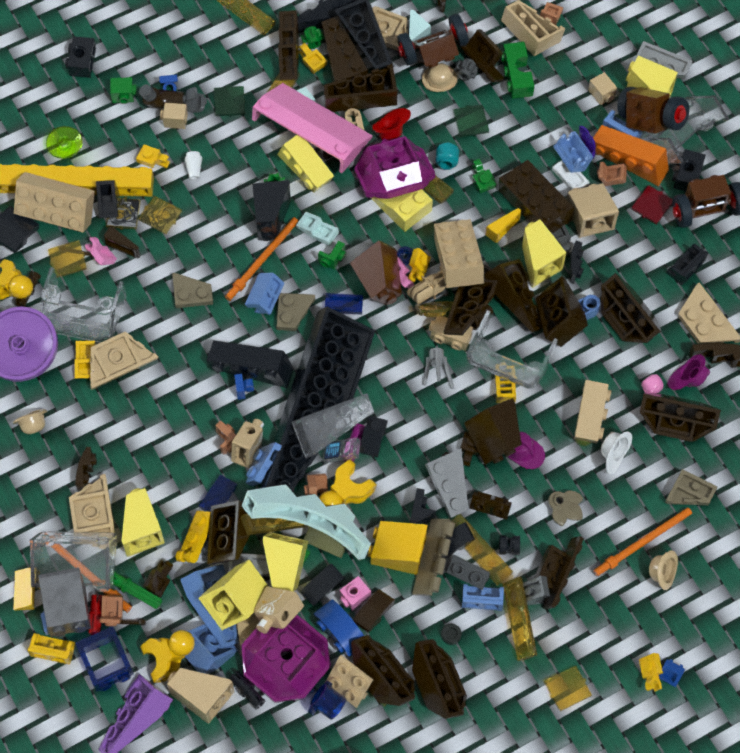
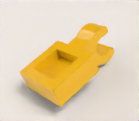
M305 43L299 46V54L303 57L302 62L313 74L327 65V60L317 49L311 51Z
M145 144L136 157L137 163L154 168L155 164L167 168L170 164V161H168L169 156L161 154L159 149Z
M420 248L413 250L409 263L412 270L408 278L413 283L416 281V278L422 281V276L427 272L431 259Z
M652 653L640 658L639 664L642 678L647 679L645 682L646 690L654 689L655 692L661 690L662 684L659 675L663 674L659 654Z

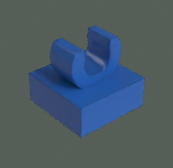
M177 74L159 76L160 84H164L163 90H167L166 87L168 85L173 86V91L177 90L175 82H178Z
M236 374L234 376L238 400L246 399L245 392L254 391L253 379L243 381L242 374Z
M667 659L662 667L663 674L659 675V679L676 687L685 669L683 665L680 664L679 666L673 663L672 659Z

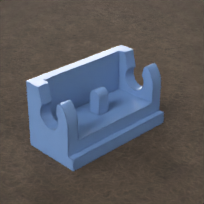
M613 110L603 120L604 126L637 138L643 133L641 130L626 127V122L617 118Z
M576 131L571 132L567 139V136L563 134L557 144L553 146L571 173L585 171L593 159L592 154Z
M259 273L245 305L248 308H256L255 313L270 315L285 283L274 273Z
M464 584L462 608L502 611L504 587H484L481 590Z

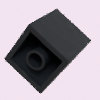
M289 180L252 184L258 241H270L279 234L291 203Z

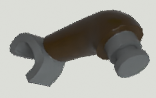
M148 84L143 85L139 90V94L143 97V103L151 108H164L165 103L187 104L189 112L199 113L204 110L207 104V98L204 94L197 93L196 87L188 89L186 95L180 91L151 88Z

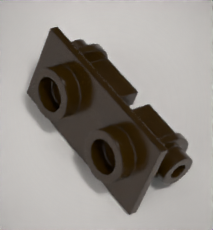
M474 491L469 509L507 520L512 502H508L509 499L506 500L495 496V499L492 500V495L481 491Z

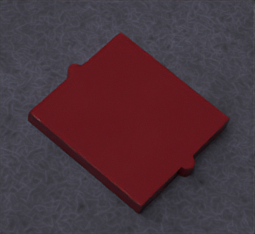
M648 185L631 207V210L641 215L643 219L646 218L657 225L673 204V199L664 195L663 191H658Z

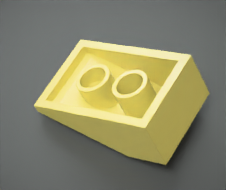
M422 189L390 199L374 196L371 198L404 232L432 211L433 200Z

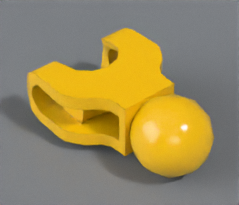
M4 259L0 263L2 268L0 274V300L9 296L18 299L27 298L33 291L31 279L22 275L12 261Z
M347 460L337 468L334 484L331 486L330 491L323 492L319 499L326 507L339 504L363 503L375 492L377 484L371 479L362 484L351 481L350 476L354 473L356 464L352 460Z
M185 630L176 631L170 639L150 638L140 646L143 655L151 654L156 657V668L151 673L153 683L166 682L174 671L177 672L180 669L181 660L186 657L185 655L190 654L195 646L194 637L190 632Z

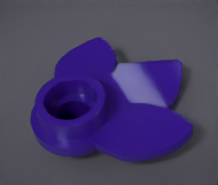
M579 126V137L594 159L596 153L595 141L584 126Z

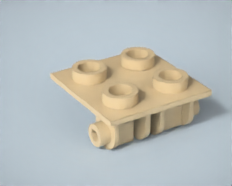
M340 655L325 684L357 708L361 700L367 697V690L373 679L344 656Z

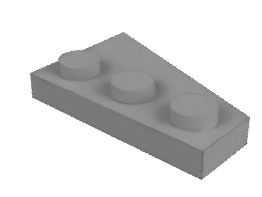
M643 41L634 59L635 62L639 55L678 72L677 78L684 79L692 65V60Z
M461 448L425 464L448 517L452 518L469 510Z

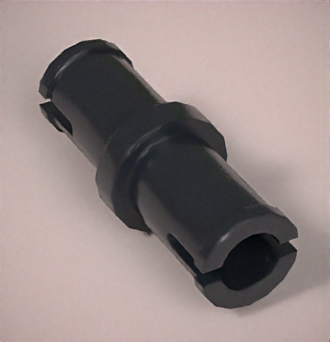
M236 671L235 674L233 673L229 679L240 691V695L246 697L256 710L259 709L258 705L260 707L263 706L266 700L254 689L255 686L249 683L240 671Z

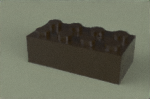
M526 160L499 178V192L516 209L519 208L521 210V215L529 223L541 220L548 230L554 233L562 228L563 225L573 220L574 207L529 160Z

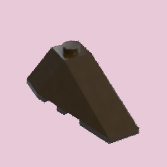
M520 259L499 264L484 274L486 280H498L495 295L531 332L543 329L538 307L534 305L532 299L534 292L529 290L527 282L530 279Z
M484 279V284L458 287L444 329L445 335H464L494 297L498 280Z

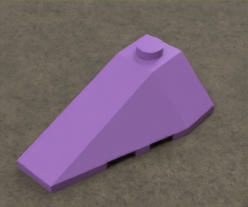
M139 674L124 696L127 700L123 708L118 709L116 713L118 716L115 725L109 727L99 751L101 753H118L157 721L168 710L173 699Z

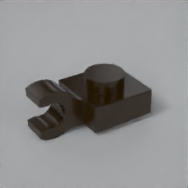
M465 431L460 448L462 452H465L463 465L470 467L472 456H479V452L469 432Z
M160 560L157 570H151L143 587L156 596L162 597L170 582L167 575L171 571L173 564L169 561L164 562Z

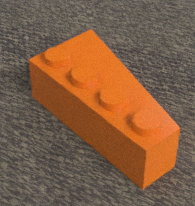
M601 125L593 137L597 155L617 165L625 164L628 171L656 186L660 185L669 171L667 150L664 147Z

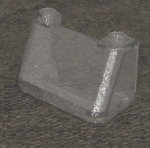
M62 531L38 533L30 539L31 587H38V590H41L38 575L79 567L85 585H93V588H97L99 592L109 591L113 587L117 534L111 532Z

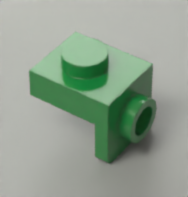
M338 241L330 255L319 251L318 262L323 267H330L335 270L338 263L345 259L347 253L345 251V243Z

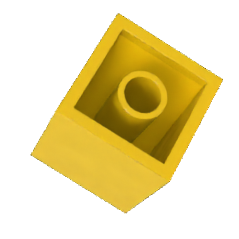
M380 521L379 527H375L373 538L376 539L374 546L370 545L368 557H371V564L417 575L427 537L428 525Z

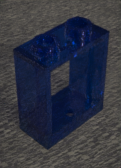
M113 626L75 643L96 692L99 690L106 691L112 687V684L125 682L134 675ZM114 641L125 667L96 679L86 653Z

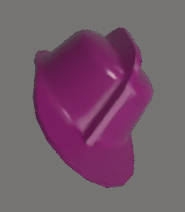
M701 354L691 357L670 376L668 387L672 390H678L685 386L698 387L704 383L710 374V370L705 365V357Z
M520 432L522 445L515 449L516 453L508 456V458L526 469L539 468L545 460L543 447L527 433Z

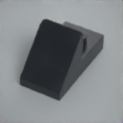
M115 180L96 181L99 218L119 217L117 198L120 197Z
M369 416L367 425L363 430L359 453L378 458L388 420Z
M417 488L410 523L425 525L431 519L436 518L437 511L425 509L428 498L424 496L425 489Z

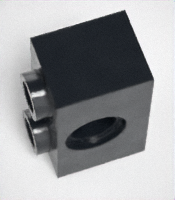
M73 36L72 43H69L68 53L70 55L69 58H66L65 67L68 69L70 76L91 78L96 53L95 39Z
M684 149L683 156L679 155L676 166H679V170H675L672 181H675L674 189L686 192L688 183L700 178L706 154Z

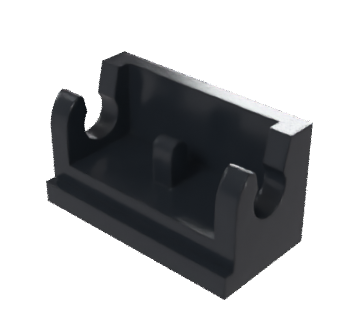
M693 244L667 270L666 274L680 285H683L704 264L708 252Z

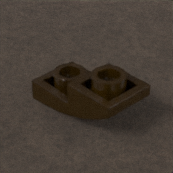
M86 447L78 464L76 472V487L78 491H81L86 484H89L88 472H94L93 465H97L96 453L92 452L91 447Z
M378 589L360 609L353 621L369 633L381 622L382 616L394 605L395 599Z

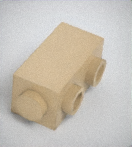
M437 315L436 320H432L429 326V331H431L430 339L439 344L450 345L455 350L466 351L473 335V327L470 326L463 336L445 335L444 329L448 318Z

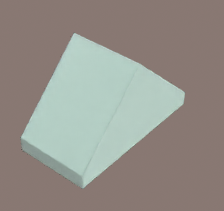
M410 10L409 37L411 41L429 36L431 25L416 11Z

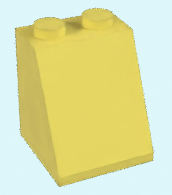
M638 55L636 61H632L628 68L629 73L626 77V81H628L627 87L652 89L670 93L671 96L678 72Z
M541 220L530 222L524 230L522 249L530 286L533 288L563 270L566 251Z
M145 488L134 489L130 494L126 495L122 544L127 557L165 543Z
M269 532L263 536V545L272 587L294 592L299 585L308 541Z
M247 560L235 566L198 599L220 629L224 630L248 619L254 613V609L268 585L252 562Z

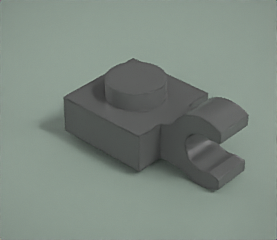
M563 225L562 228L551 234L566 251V256L571 254L569 251L571 246L568 243L571 240V236L566 226Z

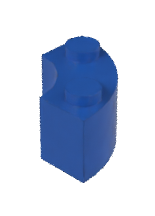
M332 599L314 613L317 619L315 623L322 632L325 630L335 643L333 645L340 654L343 652L350 657L352 655L351 642L364 635L346 611Z

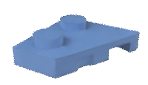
M274 442L256 450L253 456L254 463L247 472L246 484L252 487L261 484L266 472L273 463L270 460L272 453L280 451L282 445Z

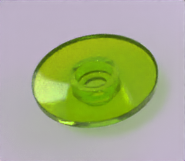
M62 126L52 130L46 139V147L49 153L61 159L76 155L83 143L81 134L75 128L69 126Z

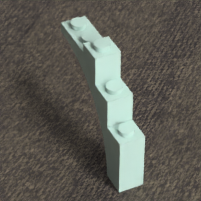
M286 484L247 490L242 507L252 519L279 518L310 526L337 540L358 560L365 559L370 548V541L354 524L355 515L345 504L326 507L316 494L296 497Z

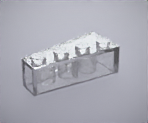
M367 393L292 422L305 458L314 456L374 412Z

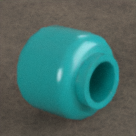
M450 142L440 144L436 149V164L444 170H450L458 165L459 148Z

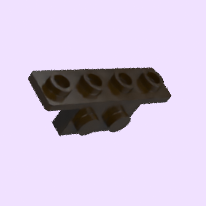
M482 29L476 30L472 38L468 39V44L461 46V48L464 50L465 55L476 63V67L486 74L488 80L491 82L503 81L504 77L494 67L503 52Z
M583 537L571 538L565 552L553 545H548L534 577H547L550 596L546 597L542 608L545 610L555 608L559 604L560 594L568 583V575L575 566L574 561L577 554L582 549Z

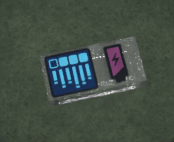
M351 438L325 442L323 461L330 463L359 458L361 440Z

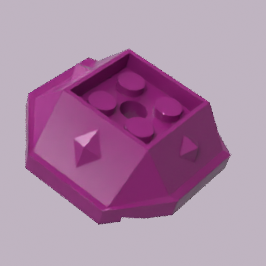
M406 136L394 140L383 139L381 143L365 147L354 168L359 184L368 198H373L374 196L390 199L424 189L435 178V171L424 150L416 146Z
M296 615L285 628L271 627L266 634L261 633L256 627L241 645L243 677L274 703L305 699L331 667L327 639L299 615ZM288 651L292 658L284 660L281 657V653Z

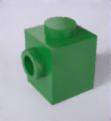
M132 77L110 78L112 103L127 104L134 102V95H137V85L133 84Z

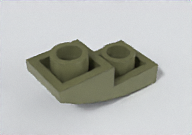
M310 526L304 537L308 544L339 558H342L346 549L337 540Z

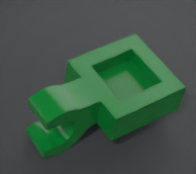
M474 160L472 168L475 175H473L472 179L479 193L496 188L497 183L490 169L484 171L481 160Z

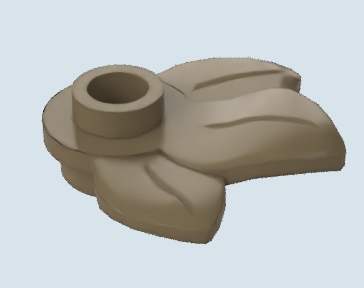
M571 490L565 493L560 491L553 492L548 498V503L552 508L554 521L558 525L563 526L567 519L573 521L582 520L583 514L578 504L583 500V497ZM556 498L561 500V504L557 503Z

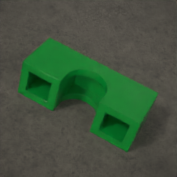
M525 42L504 44L503 54L500 58L501 62L505 64L503 67L504 77H508L507 91L511 92L512 99L533 96L535 85L532 72H521L517 69L527 66L528 54Z

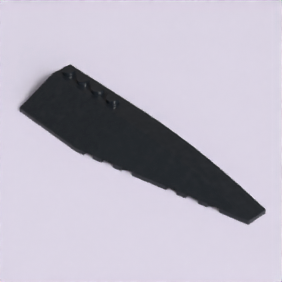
M328 306L317 312L274 442L282 445L280 451L272 453L270 460L273 463L266 472L261 488L286 484L294 492L299 480L303 478L308 466L312 464L326 442V438L335 428L338 419L342 417L345 408L354 398L376 330ZM257 518L271 525L276 520V518Z

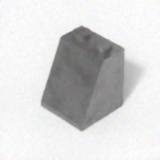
M79 567L38 575L45 619L50 636L61 637L68 633H82L85 630L91 629L86 586Z

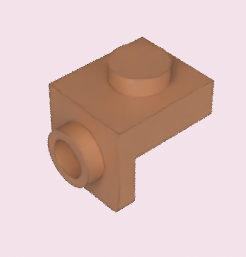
M547 2L544 9L541 10L540 16L543 18L548 17L551 19V23L557 25L563 12V7Z
M600 162V167L597 170L598 179L605 186L626 183L627 167L625 164L606 166L604 162Z
M219 421L215 425L216 433L225 440L220 445L221 453L225 455L227 452H232V441L236 434L231 425L228 423L225 425L222 421Z
M326 474L307 475L308 485H304L305 496L317 495V493L328 491Z
M103 595L100 623H105V626H117L123 620V596Z

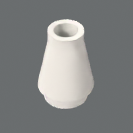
M188 152L184 160L189 179L197 180L200 178L202 156L200 152Z

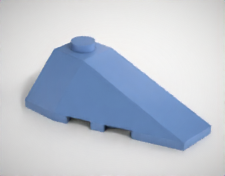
M223 564L195 571L180 580L188 600L220 646L225 648L238 644L236 624L221 630L198 599L205 591L226 575Z

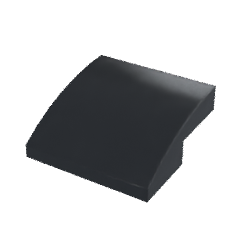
M9 206L0 215V244L16 253L27 244V238L39 229V223L31 218L14 214V208Z

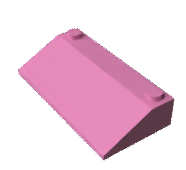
M284 83L265 93L252 109L253 121H256L263 114L339 159L340 173L346 170L373 136Z

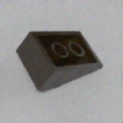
M561 276L536 297L544 336L554 344L562 347L588 326L585 312L565 277Z
M237 500L211 506L208 565L239 559L255 526V519H252L242 507L243 501Z

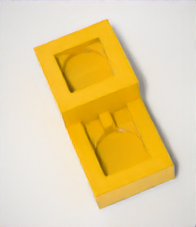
M76 341L75 379L90 378V348L96 345V341Z

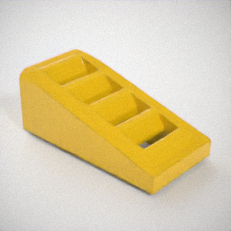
M517 208L486 227L485 235L495 243H498L520 220L521 210Z
M514 366L495 367L496 403L512 398L516 403ZM510 371V374L499 375V372ZM500 378H510L511 381H500ZM500 385H511V387H500ZM501 391H511V393H501Z

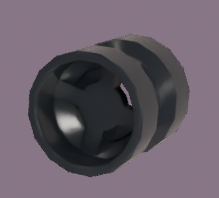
M500 535L499 555H506L507 553L520 555V536L507 537L506 535Z

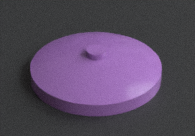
M13 307L0 312V378L13 382H22L38 377L50 367L57 354L58 336L53 324L43 313L30 307Z

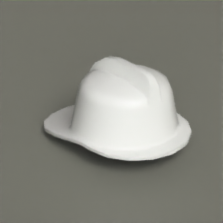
M628 431L622 434L617 432L609 433L601 445V453L607 459L606 471L608 474H614L631 446L632 434Z

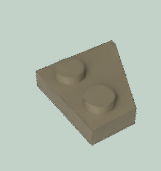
M172 273L176 308L213 304L211 284Z
M280 293L277 330L296 331L300 321L308 313L309 307L315 302V295Z
M682 469L665 503L708 506L718 486Z

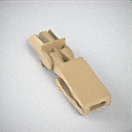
M441 265L438 273L431 274L426 278L422 276L421 282L407 290V295L418 305L431 297L436 299V295L446 288Z

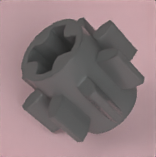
M466 58L463 62L458 61L455 72L458 78L468 81L470 77L475 78L478 67H476V63L473 60Z

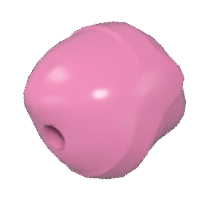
M652 374L643 380L641 386L645 393L658 394L663 389V381L657 374Z

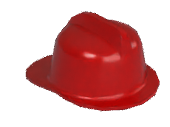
M406 108L392 110L373 125V131L379 133L382 140L399 138L403 132V125L410 119V110Z

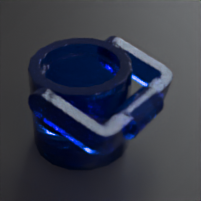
M326 681L314 694L310 703L311 706L307 712L314 716L318 710L328 719L332 720L342 710L346 697L333 689V684L330 681Z

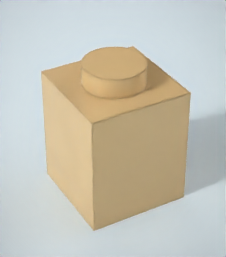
M605 72L590 80L588 91L600 105L605 102L609 103L615 98L617 87Z
M165 103L164 109H161L160 120H163L164 127L186 129L188 117L187 104Z

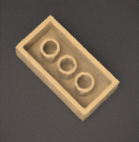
M24 172L16 181L14 214L84 232L91 224L95 191Z
M471 219L434 224V241L446 288L484 284V265Z

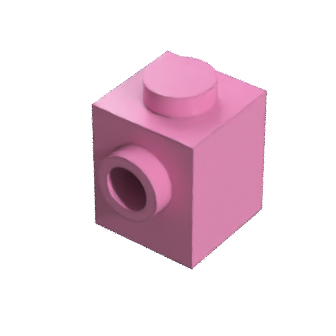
M358 576L339 590V601L345 608L349 607L353 611L371 597V590Z

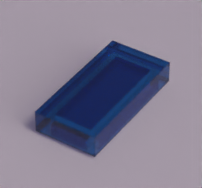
M326 293L325 307L328 306L342 314L362 315L363 295Z
M220 474L200 503L199 508L211 512V506L226 503L237 488V484Z

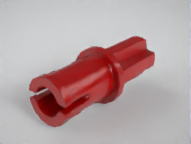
M97 594L91 595L89 612L91 629H88V633L93 636L99 635L101 632L102 595H99L97 603Z

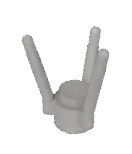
M441 348L430 349L429 357L426 358L423 385L425 386L427 383L430 365L436 368L437 381H441L440 367L444 365L450 388L454 389L444 350Z

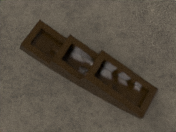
M279 11L278 52L280 81L298 80V11Z
M707 343L695 344L691 347L690 357L701 354L705 358L710 357L711 364L730 361L731 368L740 367V345Z

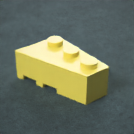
M298 135L283 144L277 154L313 193L330 182L334 177L308 141Z

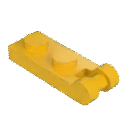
M196 511L181 550L176 552L175 557L178 562H197L209 533L211 512Z

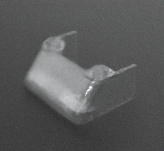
M716 95L684 97L689 103V117L683 128L680 130L666 129L656 134L644 132L639 139L666 148L668 164H682L684 161L677 151L682 144L697 130L707 131L713 127L716 121L729 120Z
M50 267L42 290L40 312L51 321L57 334L99 343L114 337L127 296L124 283L119 282L115 298L102 297L98 300L96 308L60 301L61 291L57 287L58 279L55 269Z
M487 310L467 351L468 363L528 389L536 387L547 371L556 351L558 340L554 338L543 363L534 361L526 366L493 352L492 344L488 340L483 339L490 321V311Z

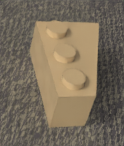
M520 0L506 6L501 19L520 42H525L526 48L533 56L560 43L565 31L564 27L551 23V19L541 17L537 14L536 10Z
M585 381L574 435L575 440L597 444L598 439L603 438L604 428L601 427L602 420L606 421L608 409H605V402L610 401L611 390H608L609 384Z

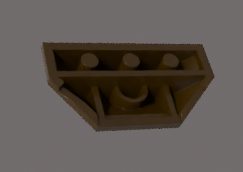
M615 273L601 285V313L622 341L648 343L661 332L656 317L635 290L618 274Z
M644 393L640 408L641 415L654 434L690 442L717 429L721 409L702 402L656 393Z
M368 635L351 642L353 663L373 679L368 689L378 703L401 706L415 699L414 680L388 648L372 640Z
M434 639L416 642L412 672L427 709L445 719L464 715L467 695L452 658L437 645Z

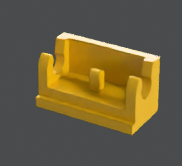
M34 633L28 653L31 657L70 665L76 642Z

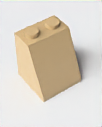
M603 183L598 185L591 184L585 188H574L568 191L566 199L574 207L573 222L579 238L615 229L619 211Z
M180 668L177 672L174 671L167 680L170 694L208 724L235 693L230 679Z

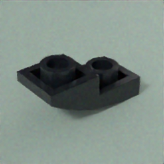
M577 240L574 243L569 264V278L572 284L575 283L577 278H581L584 268H581L583 262L581 258L584 252L581 250L583 243Z
M466 522L454 528L451 538L446 537V539L451 540L448 555L441 558L447 559L457 550H463L475 540Z
M331 563L300 592L315 606L345 577Z

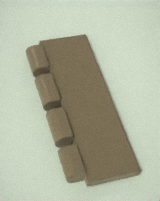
M431 519L412 593L415 596H432L433 592H439L442 578L437 577V575H443L446 559L441 557L448 555L451 540L446 539V537H452L455 523L450 522V519Z

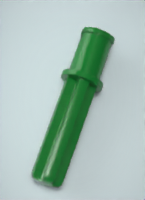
M116 571L110 573L116 580L108 576L107 582L120 588L121 592H127L154 609H158L161 606L162 599L132 582L131 578L127 579L116 573Z

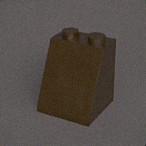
M513 398L486 408L464 422L484 464L490 462L497 464L504 460V455L508 457L516 453L515 449L522 445L516 405Z

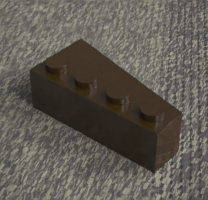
M335 16L322 21V32L332 81L335 82L345 78L349 80L358 74H368V69L340 18Z
M393 64L387 65L385 69L379 70L377 68L371 70L369 74L355 75L354 78L349 80L345 78L325 84V108L332 112L347 111L351 108L367 109L397 105L398 91Z

